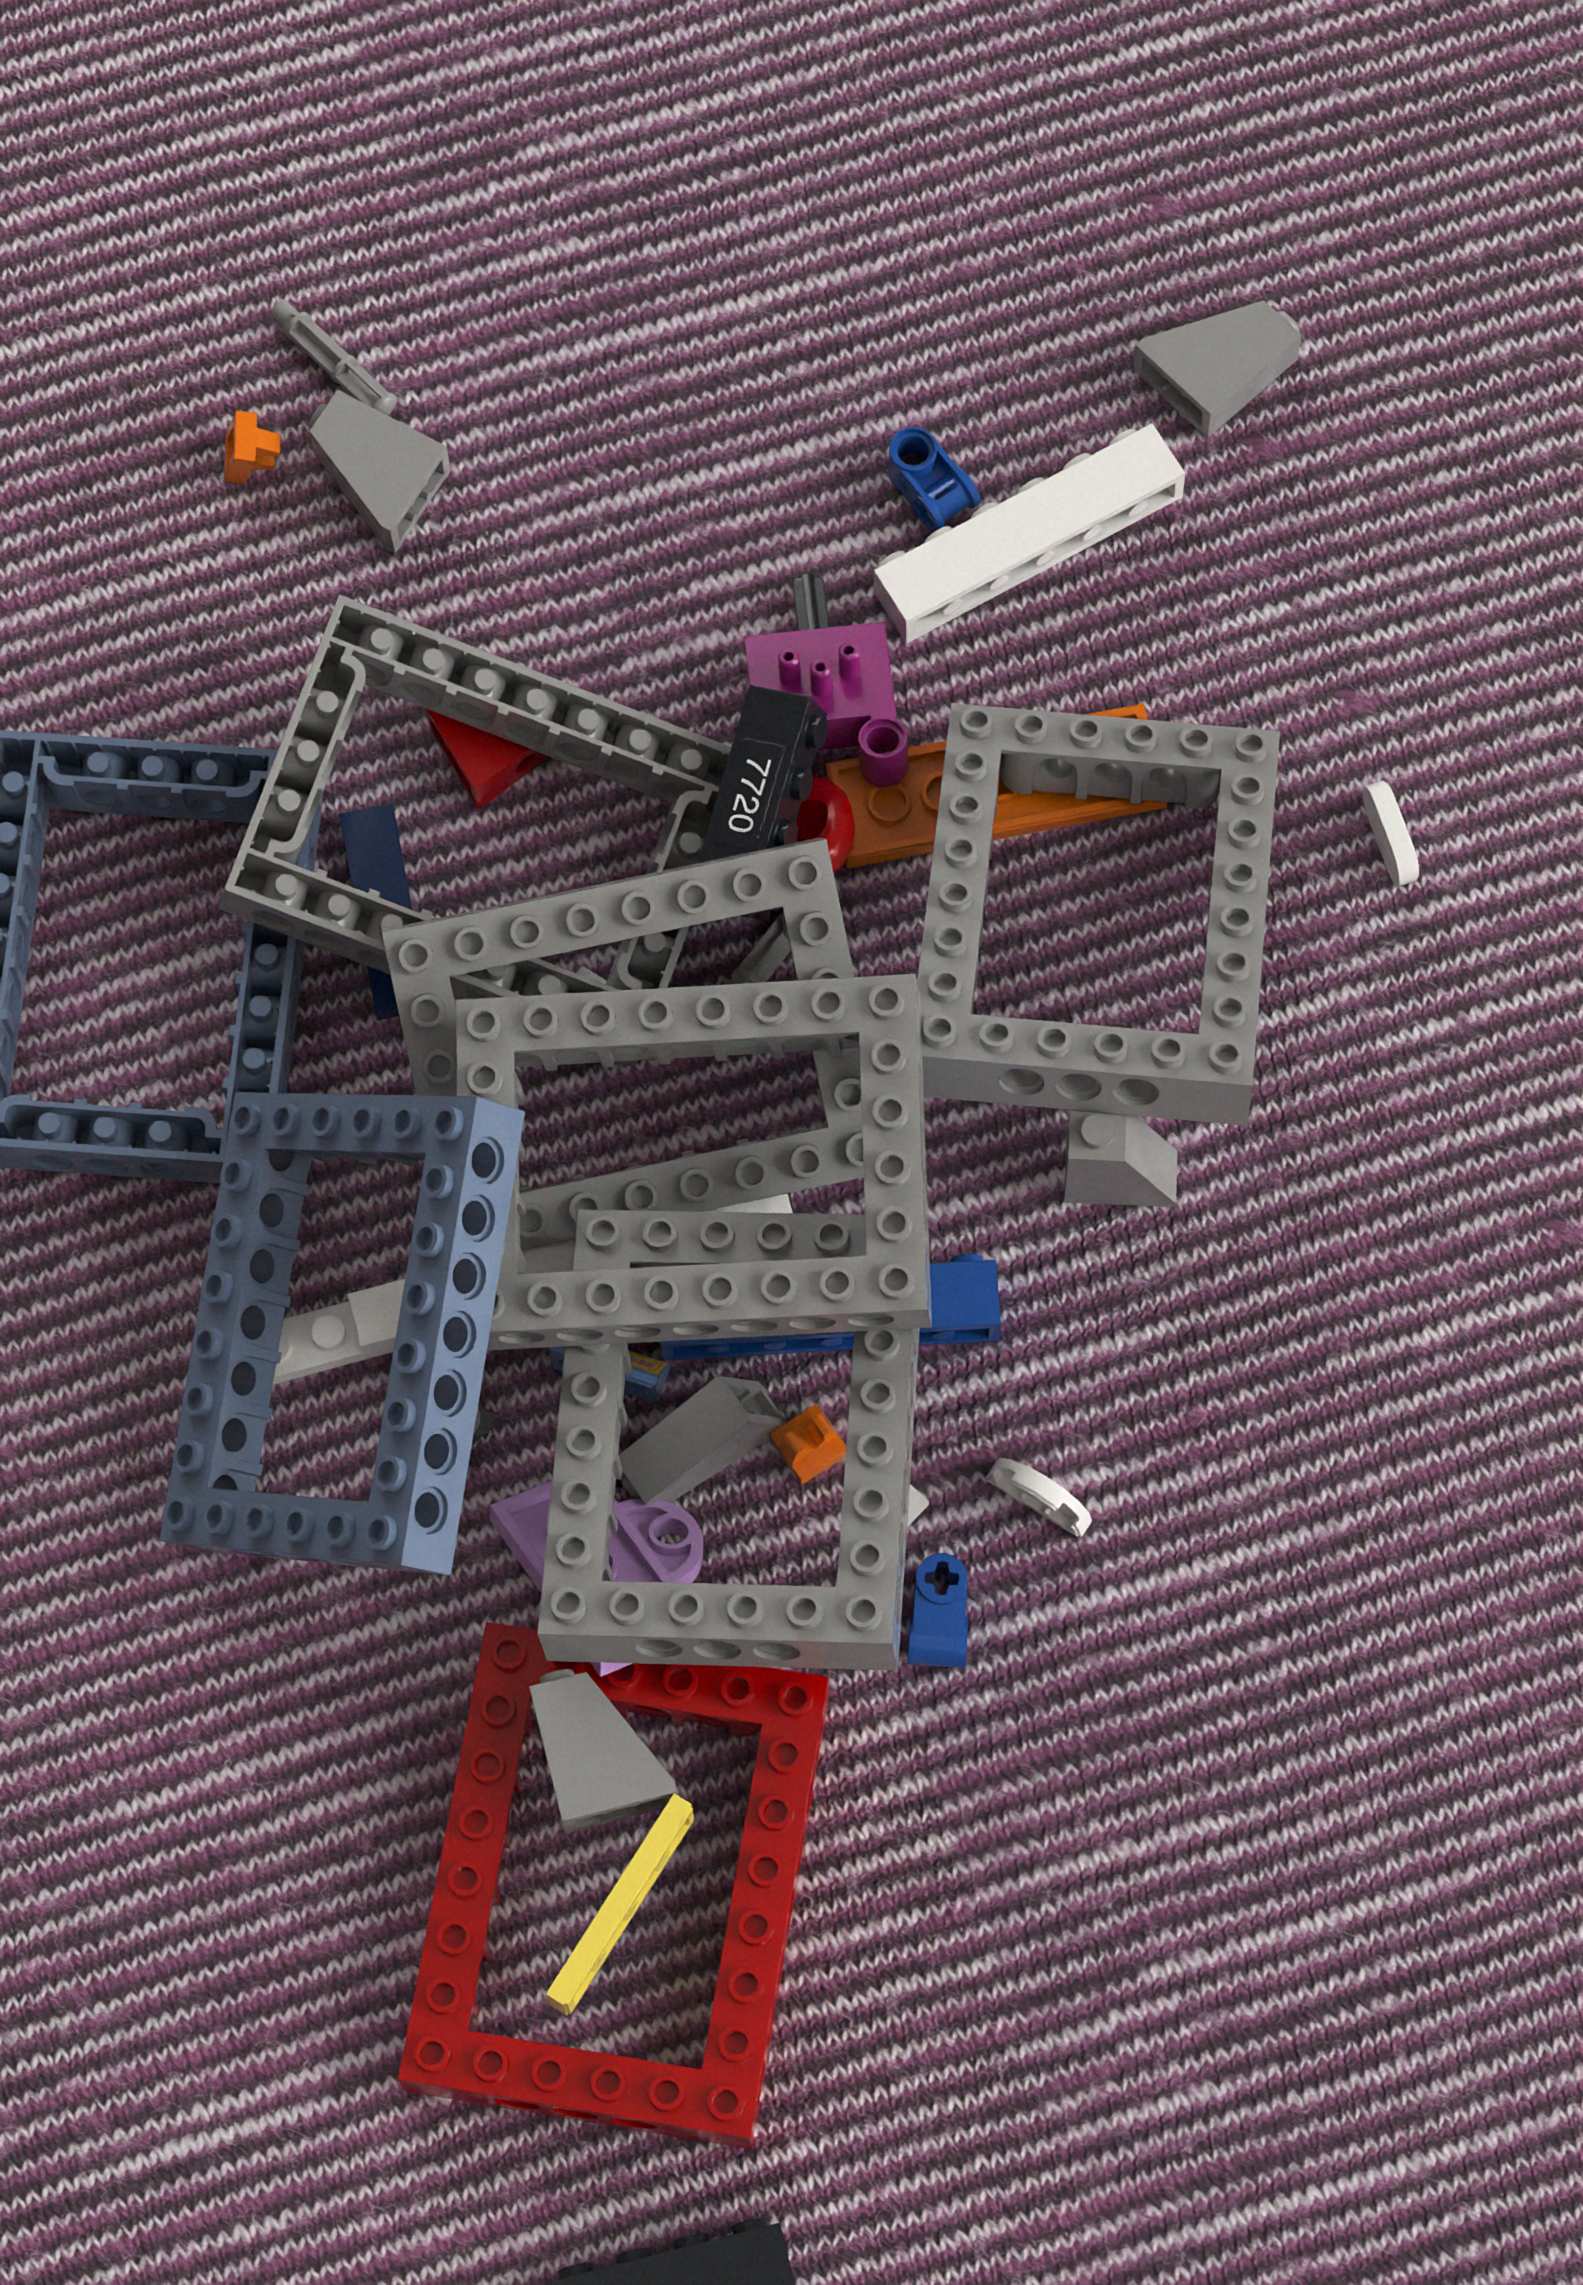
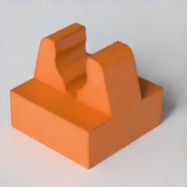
M236 410L225 439L224 482L245 484L251 470H273L275 467V457L280 456L281 435L257 428V413Z
M817 1403L769 1434L770 1441L801 1485L846 1457L845 1443Z

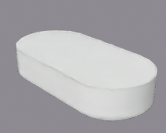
M1384 781L1363 786L1362 795L1365 811L1391 880L1397 887L1417 881L1419 877L1417 855L1392 789Z

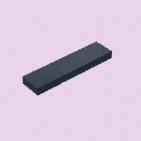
M393 804L340 813L339 817L352 887L366 893L369 892L370 888L379 891V898L413 910ZM367 966L377 1020L398 1017L399 1012L391 975Z

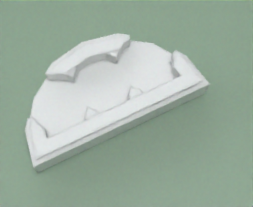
M999 1458L985 1477L992 1485L1076 1537L1078 1535L1082 1537L1092 1522L1089 1512L1075 1497L1050 1478L1027 1465L1012 1459Z

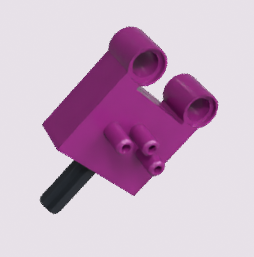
M810 572L803 573L802 577L794 579L792 585L798 631L744 636L749 686L753 685L811 696L827 713L826 718L828 720V734L825 744L821 749L817 750L859 746V764L863 778L868 783L877 787L896 785L904 779L908 772V740L905 727L897 720L885 622L830 627L824 580L820 576H813ZM880 750H889V751H892V752L887 753V754H878V753H875L876 751H880Z

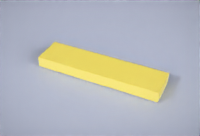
M675 1793L673 1794L547 1991L546 1996L550 2006L566 2016L568 2013L571 2014L692 1825L694 1814L691 1803Z

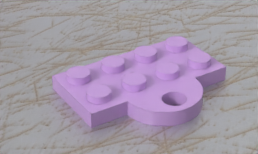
M552 1481L490 1505L491 1523L540 1592H542ZM614 1498L613 1508L617 1517L618 1527L617 1533L611 1532L609 1564L613 1574V1581L692 1583L701 1570L703 1560V1535L696 1520L681 1507L667 1501L658 1500L650 1505H645L641 1498L630 1499L620 1503ZM673 1533L680 1535L685 1540L678 1544H666L659 1541L657 1537ZM590 1662L600 1677L633 1664Z

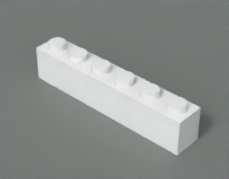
M1152 423L1138 431L1135 429L1126 430L1117 435L1108 447L1095 454L1084 453L1076 456L1059 473L1047 479L1039 477L1027 482L1019 489L1017 495L1000 504L997 502L985 504L975 511L968 521L954 528L946 526L936 530L928 536L924 544L907 553L905 551H897L887 556L879 564L878 568L874 570V594L907 644L1182 498L1185 472Z

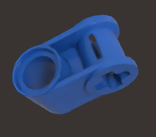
M906 427L899 430L892 437L889 445L888 476L892 484L897 487L911 504L921 522L931 532L945 527L944 522L964 508L974 509L981 503L978 490L970 477L952 461L934 439L933 435L927 430L919 427ZM907 454H915L922 457L925 461L919 465H908L901 461L900 458Z
M946 1553L932 1554L925 1558L918 1567L914 1586L913 1613H910L907 1664L965 1668L968 1639V1617H966L968 1578L964 1565L953 1555ZM942 1573L946 1575L947 1584H950L946 1595L935 1594V1586L931 1584L934 1581L935 1574Z

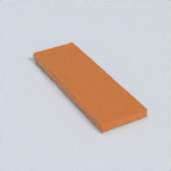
M1144 703L1086 714L1148 720ZM947 740L909 747L908 772L902 781L889 787H877L868 783L861 774L859 757L825 763L827 778L846 793L853 811L855 833L852 850L845 861L847 868L933 852ZM892 751L882 752V753H878V754H887V753H890V752H892ZM999 775L997 815L994 817L993 841L1167 808V802L1141 800V804L1130 803L1128 798L1087 795L1086 799L1075 798L1076 794L1032 790V794H1021L1008 789L1002 782L1001 775Z

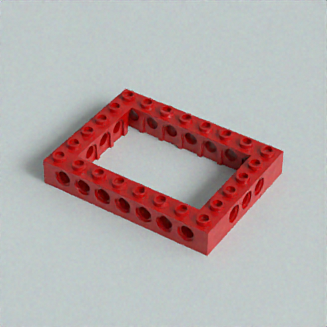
M486 1622L398 2081L403 2091L752 2149L830 1695L829 1677L771 1667L633 1663L600 1677L590 1662L547 1661L537 1634L538 1630ZM562 1669H572L575 1675L587 1672L618 1712L626 1718L628 1712L672 1719V1725L684 1727L685 1721L729 1728V1734L737 1736H750L761 1729L702 2069L469 2031L471 2019L477 2020L479 2012L476 2002V1991L482 1962H488L490 1954L487 1944V1933L493 1904L499 1905L501 1895L498 1887V1875L503 1848L509 1849L511 1842L508 1824L514 1791L520 1792L522 1784L519 1763L524 1737L531 1736L532 1731L530 1718L532 1696L529 1686L540 1684V1677L547 1673Z

